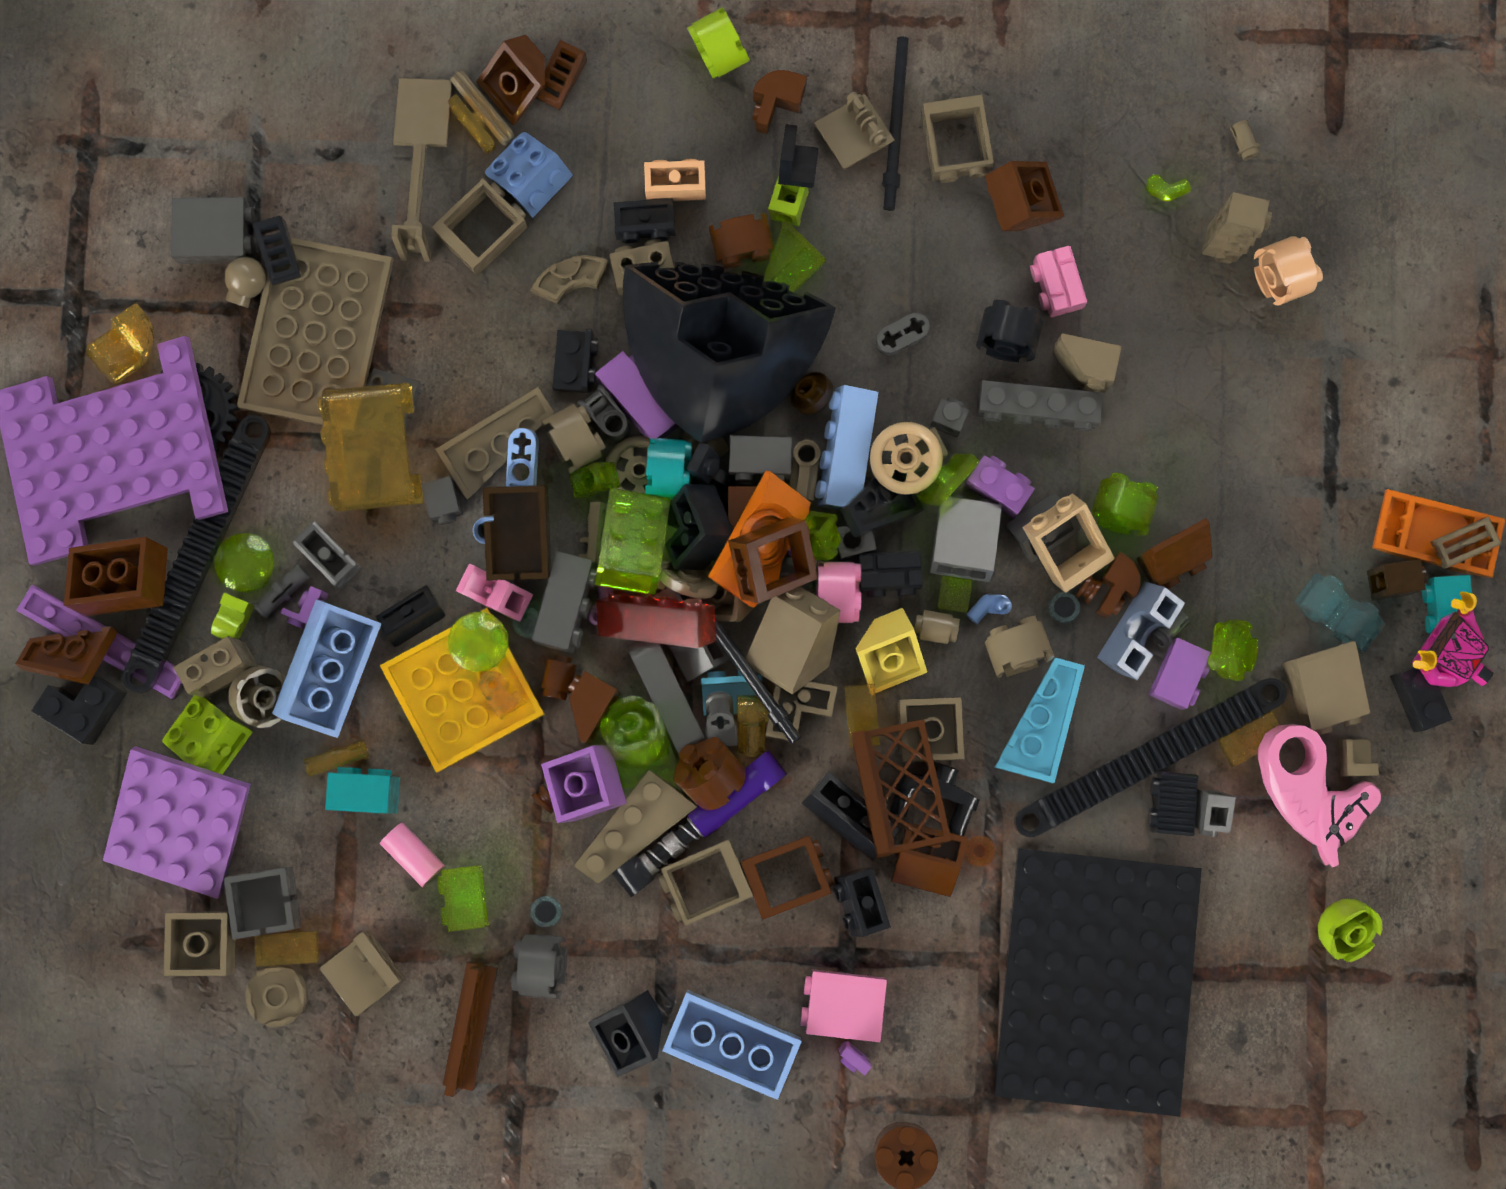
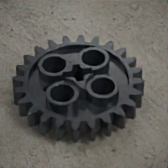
M196 363L200 386H205L206 389L203 395L207 415L212 413L215 415L214 423L209 427L214 449L216 452H219L217 445L219 441L225 444L229 443L224 435L226 433L235 434V431L229 426L230 423L239 422V419L233 416L232 413L240 409L238 405L231 404V402L238 398V395L228 393L233 386L229 382L222 383L225 377L221 373L214 376L215 370L209 366L204 371L203 365Z

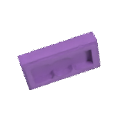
M848 1040L844 1041L838 1048L840 1056L843 1057L840 1061L852 1072L855 1073L859 1070L863 1075H866L872 1066L869 1058Z

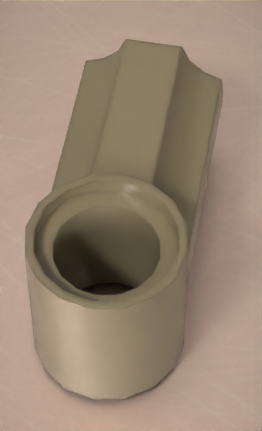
M802 440L797 443L793 450L790 487L808 501L814 502L821 453L814 441ZM809 447L815 451L816 455L812 461L803 462L799 459V452L803 448Z

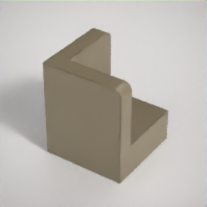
M1338 740L1340 776H1379L1378 763H1371L1370 740Z

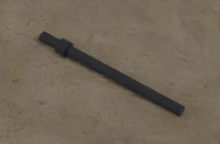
M904 36L897 38L889 131L895 141L888 145L886 172L883 173L882 186L885 188L883 209L886 211L895 210L896 191L900 187L901 175L898 173L909 44V38Z
M686 596L769 712L767 716L773 725L779 726L791 744L798 741L801 736L788 719V712L783 705L779 706L705 601L701 598Z

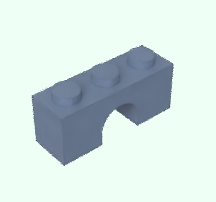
M1144 581L1137 596L1132 600L1097 658L1118 674L1138 680L1153 656L1145 648L1146 639L1152 631L1159 627L1170 629L1185 602L1166 587Z

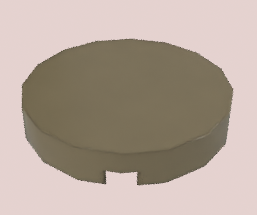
M666 559L662 562L658 573L659 579L668 588L693 598H711L715 595L719 585L708 577L711 570L707 567L705 570H674L671 559Z
M271 965L259 970L250 980L245 991V1004L250 1015L268 1027H282L295 1021L304 1012L308 1001V988L303 977L295 969L285 965Z

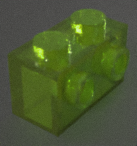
M482 865L441 870L442 876H438L437 879L439 894H444L445 907H441V919L443 926H448V932L489 926Z

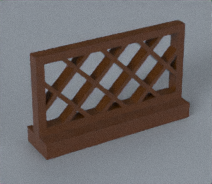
M924 719L865 732L864 730L852 732L851 740L877 858L951 842ZM919 728L921 742L915 750L900 741L905 731ZM900 732L897 738L891 735L892 733ZM884 735L894 743L887 754L883 756L873 749L871 738ZM897 744L912 753L904 768L888 759ZM922 746L924 749L925 756L919 753V750ZM875 756L882 760L878 767ZM915 756L926 762L928 766V772L922 780L907 771ZM885 762L901 772L892 786L880 780L879 771ZM903 775L919 784L911 798L895 789ZM929 775L932 787L925 783ZM882 786L889 790L885 797L883 795ZM922 786L934 793L935 802L929 811L913 801ZM891 793L908 802L899 817L889 812L886 808L885 803ZM910 805L926 814L917 829L902 820ZM936 806L939 817L932 813ZM889 817L895 820L892 827L890 826ZM931 817L941 824L943 836L930 838L920 832L927 819ZM898 823L914 832L908 843L895 846L892 833ZM917 835L925 839L913 842Z
M467 962L443 1080V1086H446L444 1093L446 1096L454 1097L462 1089L469 1091L475 1089L498 967Z

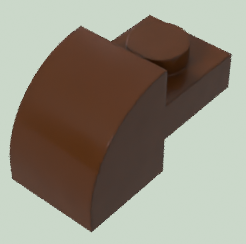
M1121 552L1114 556L1115 559L1111 561L1101 578L1103 583L1110 588L1095 613L1105 619L1112 613L1114 615L1118 614L1125 603V599L1121 598L1122 595L1133 599L1137 596L1140 588V574L1137 566L1128 556Z

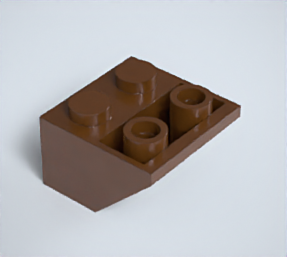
M906 822L916 829L919 827L918 824ZM923 826L920 832L930 838L943 836L941 830ZM906 827L904 828L901 844L908 843L914 832ZM950 833L951 842L899 852L891 882L951 897L961 870L968 837ZM917 835L913 842L925 839Z

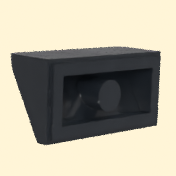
M425 585L375 617L381 623V628L386 638L394 647H397L443 619L445 613L430 588Z

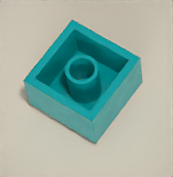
M337 767V773H328L325 810L398 814L400 777L392 776V770L368 769V775L362 774V769Z

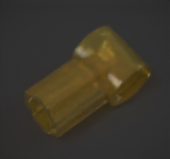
M737 695L738 751L746 756H758L765 753V726L769 720L767 716L769 712L757 695Z

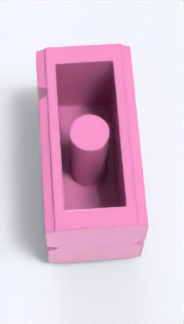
M1071 246L1036 255L1033 260L1034 265H1030V271L1033 281L1040 283L1042 293H1039V301L1042 310H1048L1049 316L1052 318L1083 309L1087 304V299Z

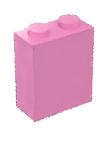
M812 969V975L805 976L804 995H809L808 1007H802L800 1026H806V1034L880 1042L887 979L885 977Z

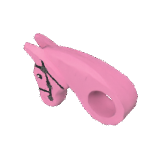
M1277 725L1265 733L1258 747V761L1264 786L1283 818L1295 831L1316 845L1324 865L1338 866L1337 849L1355 836L1365 820L1378 807L1381 802V792L1372 782L1367 781L1357 782L1347 790L1327 791L1326 745L1319 734L1303 725ZM1296 737L1304 746L1305 759L1298 770L1288 773L1280 763L1279 752L1282 745L1288 739Z

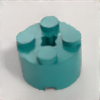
M650 438L646 468L648 482L645 486V498L672 500L685 484H690V472L687 470V467L692 459V442Z

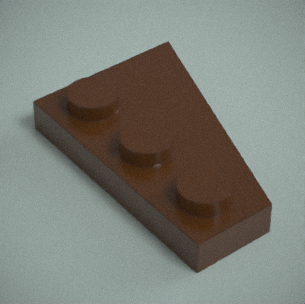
M112 626L102 627L101 631L93 633L89 630H82L73 636L64 637L62 634L30 638L15 664L24 671L89 685L118 632Z

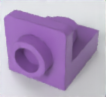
M310 586L309 591H305L299 601V608H301L299 614L282 608L281 614L288 616L287 623L304 629L315 600L325 602L328 593Z

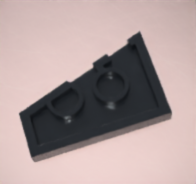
M897 470L894 471L892 476L893 479L900 482H905L907 477L906 473H901ZM874 477L841 509V512L853 536L857 537L915 516L924 509L916 493H894L883 487Z

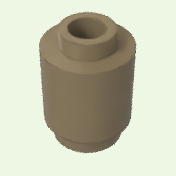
M924 610L922 616H916L914 630L915 633H919V640L948 644V642L956 643L960 619L953 618L952 614Z

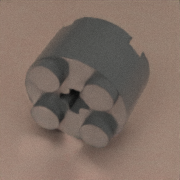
M525 934L522 941L516 940L514 959H518L517 972H513L512 991H518L519 995L523 997L560 998L562 991H557L558 983H565L567 968V948H561L560 943L566 942L564 936Z

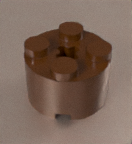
M761 213V219L758 220L754 219V214L721 221V228L716 230L714 224L708 227L716 263L722 264L725 269L741 266L740 260L752 258L753 263L769 260V253L775 250L767 214Z
M718 737L700 741L695 745L688 744L679 753L680 760L675 769L674 782L695 804L704 810H714L726 805L730 801L728 796L734 790L738 793L745 782L746 769Z
M910 1122L892 1123L879 1133L874 1145V1161L878 1173L887 1184L896 1189H917L925 1185L936 1171L938 1165L936 1146L928 1132L918 1124ZM901 1150L905 1152L912 1150L909 1161L905 1159L899 1161L901 1159L899 1154Z

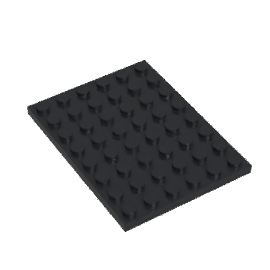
M1017 848L994 1096L1180 1117L1202 868Z

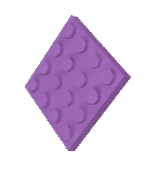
M134 746L130 749L103 861L218 899L223 893L224 878L228 874L251 784Z

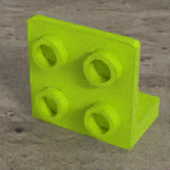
M194 695L166 733L162 742L184 762L223 775L253 731L246 725L227 716L207 698Z

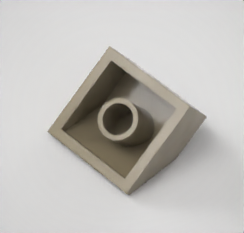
M1062 333L1053 347V354L1075 387L1083 388L1082 391L1105 393L1115 381L1122 346Z

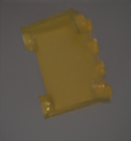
M411 383L324 390L318 398V409L323 418L321 439L326 446L327 458L324 461V468L329 476L330 488L327 493L329 504L338 512L423 504L421 474H410L404 424V414L414 413Z

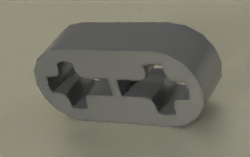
M912 313L884 327L877 335V349L884 355L892 356L922 341L929 332V320L921 313ZM911 321H915L916 324H923L920 330L921 334H917L916 331L905 334L904 331L911 327ZM888 334L892 338L900 334L901 337L895 341V347L891 348L889 344L885 346L882 344L885 340V335Z

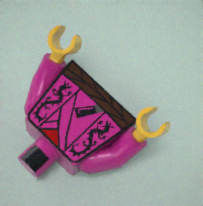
M1461 591V600L1454 598L1451 601V606L1458 609L1457 613L1453 612L1440 619L1411 662L1414 668L1420 669L1430 685L1453 687L1461 685L1471 678L1480 686H1484L1494 674L1492 670L1481 663L1489 651V646L1484 641L1475 619L1473 609L1476 606L1477 599L1472 593Z

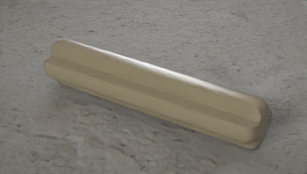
M458 71L451 77V82L498 141L504 146L509 144L515 138L513 131L464 71Z

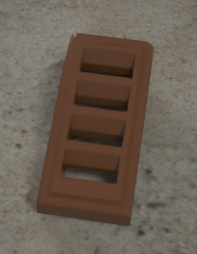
M560 40L545 69V85L536 96V99L560 111L587 62L586 53ZM565 55L575 60L574 64L563 59V56ZM558 65L569 70V74L567 75L558 70ZM552 76L565 82L564 85L562 86L552 81ZM546 87L559 92V96L556 97L546 92Z

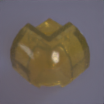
M134 303L111 319V329L86 346V355L111 383L117 385L141 368L150 358L154 348V327L145 312L137 303Z

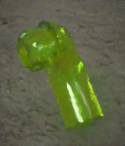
M1151 175L1147 179L1146 189L1148 193L1165 202L1191 192V186L1186 178L1171 185L1164 182L1160 175Z

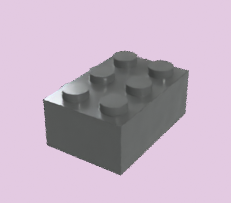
M559 551L556 552L532 638L536 644L571 654L574 653L575 648L580 649L584 636V631L580 627L583 619L588 620L592 607V602L589 599L591 589H597L600 579V573H598V569L592 560Z

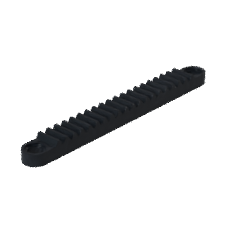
M250 415L240 422L233 439L229 441L228 449L224 452L223 460L218 464L228 512L201 520L195 519L194 516L193 524L188 529V535L183 539L182 548L178 550V556L172 563V569L167 573L163 606L152 607V612L146 618V624L141 629V635L137 638L136 646L131 650V657L124 669L123 683L130 691L146 693L155 686L270 439V426L260 416ZM255 423L260 424L263 429L261 436L256 439L249 438L247 436V428ZM139 669L145 670L148 677L146 683L142 686H135L132 682L133 673Z
M1268 678L1255 683L1023 807L1014 817L1015 829L1025 837H1035L1060 825L1279 707L1286 699L1287 691L1281 681L1274 678ZM1266 685L1274 686L1278 692L1274 702H1267L1262 697V690ZM1027 813H1032L1038 818V826L1032 831L1025 830L1021 823L1023 816Z

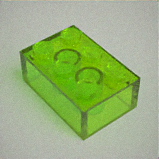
M610 488L594 585L656 594L660 578L670 498Z

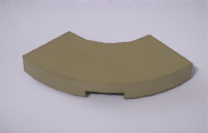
M589 255L573 256V258L553 264L537 278L530 291L535 295L559 304L563 297L574 289L583 287L598 289L609 265V260Z

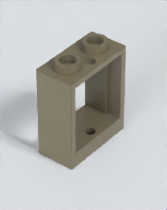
M982 94L923 103L921 116L932 181L940 180L941 183H950L958 180V177L969 175L970 178L975 179L987 175V172H991L994 161ZM974 117L981 161L940 167L933 123Z
M484 179L480 180L431 227L435 235L476 276L528 228L524 220L526 214L516 203L510 206L503 199L506 195L503 190L494 182L489 185ZM487 197L513 225L481 256L477 257L451 230Z
M227 636L173 668L187 694L208 698L231 685L239 672L251 666H258L246 642ZM203 655L208 656V660L206 662H203L201 660Z
M730 839L661 868L663 875L658 876L664 892H671L675 903L670 906L677 922L683 920L685 926L753 897ZM721 851L738 894L690 914L672 872Z

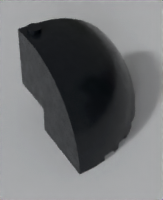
M657 262L626 265L623 277V312L629 345L639 373L652 397L668 417L701 443L709 442L710 440L747 428L779 405L796 387L814 362L827 337L836 307L808 292L801 296L789 291V284L764 281L765 276L742 271L740 276L730 272L724 273L725 267L701 264L700 269L697 266L685 264L684 262H675L674 268H659Z

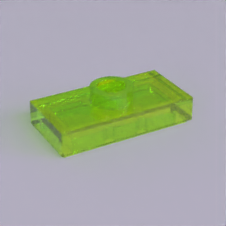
M942 575L937 609L967 614L972 580Z

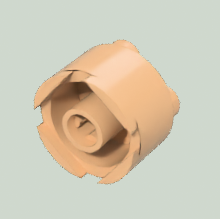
M1291 236L1260 248L1254 254V259L1259 258V266L1254 267L1258 285L1266 298L1273 297L1276 300L1273 304L1277 306L1314 292L1317 283L1323 279L1322 271L1315 264L1310 253L1311 245L1306 237L1297 238Z

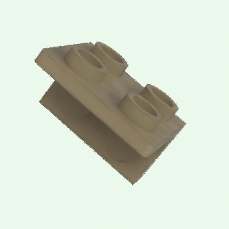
M370 930L363 931L353 939L354 942L320 968L354 1016H359L406 979Z

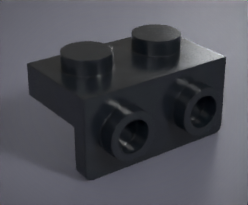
M673 198L614 202L615 235L617 240H622L623 243H637L640 241V238L666 241L670 239V236H676Z

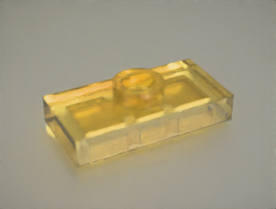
M457 94L448 99V104L453 114L483 151L488 154L492 152L496 146L492 137L483 128L486 122L476 110L471 113Z
M875 683L844 686L849 747H853L851 740L852 732L879 729ZM879 736L871 738L872 745H880Z
M1272 711L1217 740L1231 767H1235L1258 754V747L1265 733L1279 725Z
M318 931L254 936L256 967L319 962Z

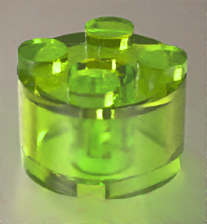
M1111 473L1110 478L1102 479L1099 483L1091 514L1093 518H1098L1097 524L1107 530L1125 535H1130L1131 530H1139L1138 536L1146 535L1149 533L1159 499L1156 493L1158 487L1147 482L1139 484L1130 481L1128 476L1121 473Z
M628 696L617 700L609 707L610 711L601 719L600 730L612 756L623 768L644 767L665 756L668 744V731L655 704L643 700L642 697Z

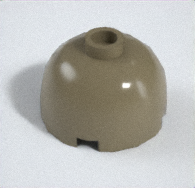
M262 665L251 666L239 672L229 688V705L233 713L244 723L257 728L271 727L282 719L273 715L272 712L286 676L276 669Z

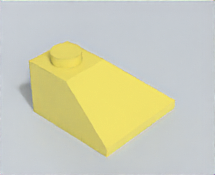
M903 608L874 619L855 648L871 695L927 673L915 630Z

